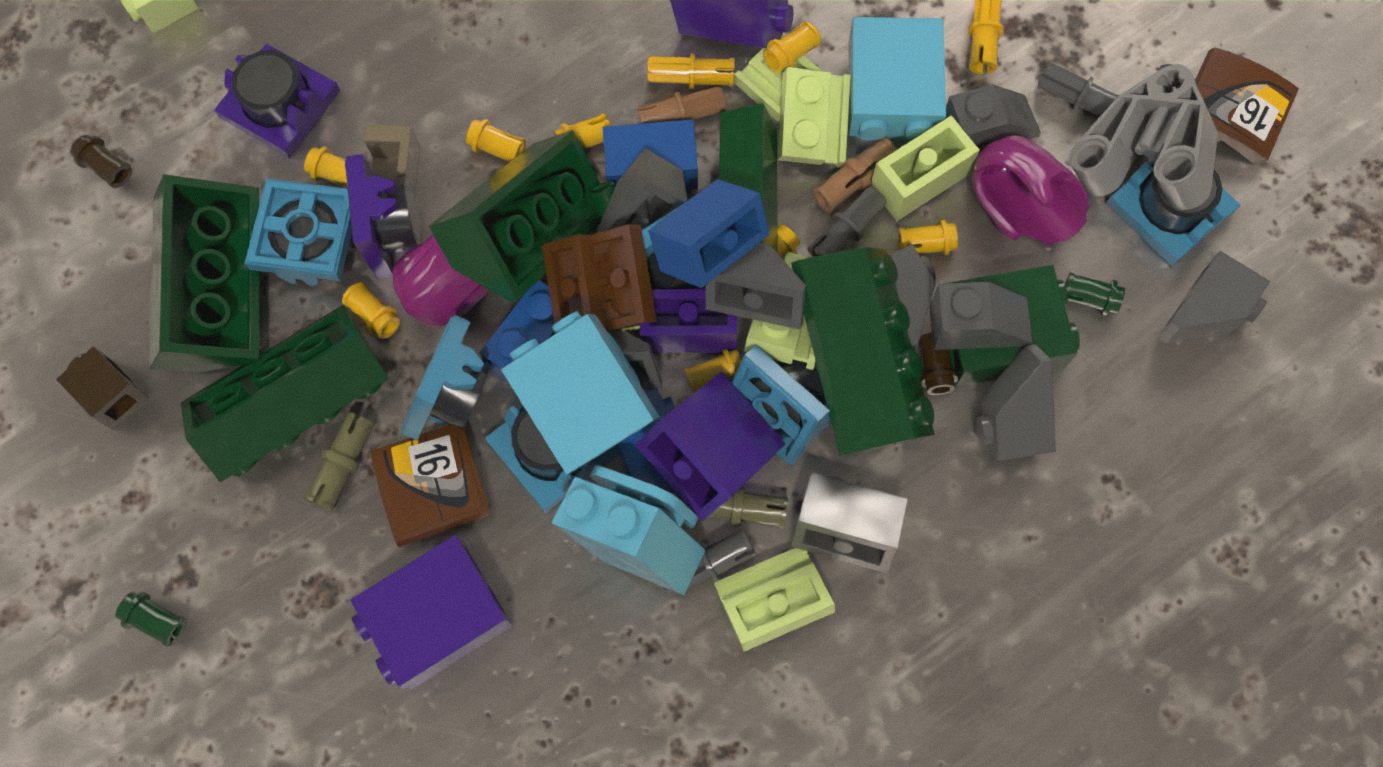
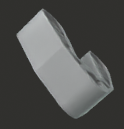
M1176 64L1164 67L1119 95L1075 144L1069 154V164L1089 194L1105 196L1114 192L1123 182L1131 164L1135 163L1138 155H1145L1148 160L1156 161L1153 169L1154 175L1168 202L1174 208L1190 210L1206 201L1212 187L1218 132L1191 71L1186 66Z

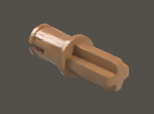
M714 87L685 96H680L679 92H675V97L637 106V111L641 124L693 120L722 112L727 108V103L722 88Z

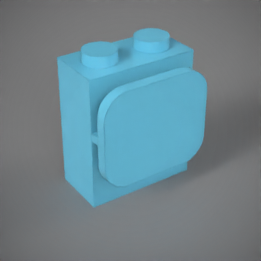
M853 17L848 41L849 75H851L848 115L849 136H856L866 140H879L886 137L889 140L912 141L945 120L944 19Z
M578 311L554 324L552 329L556 334L543 343L539 344L536 339H532L512 351L509 355L513 362L501 369L566 475L582 467L660 417L640 386L639 378L615 339L606 332L598 317L593 314H586L581 317Z
M595 465L590 474V477L599 485L574 477L552 524L604 563L685 595L706 550L690 537L681 526L694 528L698 517L671 493L602 466Z

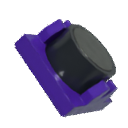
M265 44L260 51L251 55H237L235 58L237 68L234 72L228 68L226 69L224 86L228 92L214 111L222 120L290 158L340 92V88L335 81L274 47Z
M363 154L347 156L345 170L353 243L378 279L393 277L392 253L403 252L408 247L418 246L421 243L419 214L412 186L407 176L393 179L374 176Z

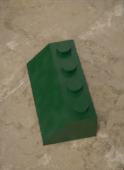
M571 130L533 143L428 227L453 270L509 302L517 301L546 274L542 250L543 244L578 234L588 235L601 223L591 200L587 196L589 190L599 185L600 182L574 131Z
M163 174L153 197L149 369L200 373L255 363L259 360V271L250 270L245 265L259 208V187Z
M861 247L792 262L794 273L806 285L804 316L827 408L830 410L829 416L839 456L887 448L935 435L932 426L935 419L934 409L930 400L924 395L920 379L922 363L918 353L911 345L908 333L910 317L905 305L899 299L895 283L898 279L897 267L892 257L888 255L887 249Z
M343 304L260 354L257 362L240 366L182 401L180 404L185 439L221 483L232 475L236 477L247 473L256 465L258 459L274 449L278 451L289 447L298 439L300 433L313 425H322L331 421L339 414L342 407L355 399L370 397L389 378L379 359Z

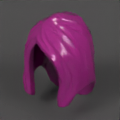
M1012 135L988 144L978 155L972 177L975 194L999 231L1008 238L1015 241L1025 235L1051 246L1070 239L1085 226L1087 212L1090 208L1087 191L1068 168L1034 141L1022 136Z
M433 234L425 242L404 254L393 267L394 290L401 300L404 310L408 315L429 327L446 325L454 315L461 317L471 310L489 291L451 268Z

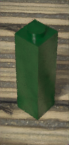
M764 103L746 105L738 109L720 112L719 180L760 193L770 234L760 243L771 245L778 253L777 128Z

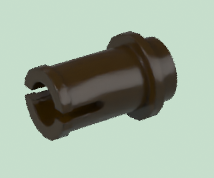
M82 135L71 146L70 153L73 156L74 163L80 168L88 167L112 188L121 187L132 174L131 165L105 148V142L100 137Z
M932 332L921 335L918 344L921 350L924 375L920 378L922 387L926 388L929 395H944L953 392L959 377L958 373L952 370L949 349L934 350Z

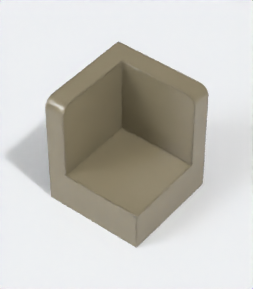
M366 125L364 142L373 157L371 170L374 176L377 175L385 179L407 176L415 195L421 147L412 127Z

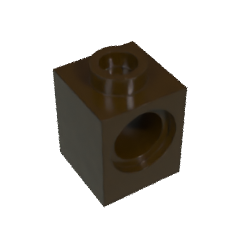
M94 346L86 353L75 357L68 364L67 370L56 378L93 419L112 430L149 398L112 359Z

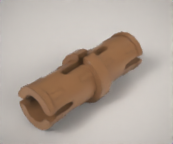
M884 137L876 140L875 143L855 158H846V161L840 166V170L818 187L816 186L812 189V195L817 204L825 212L829 211L830 213L855 191L862 192L867 189L871 184L876 163L897 150L894 144Z

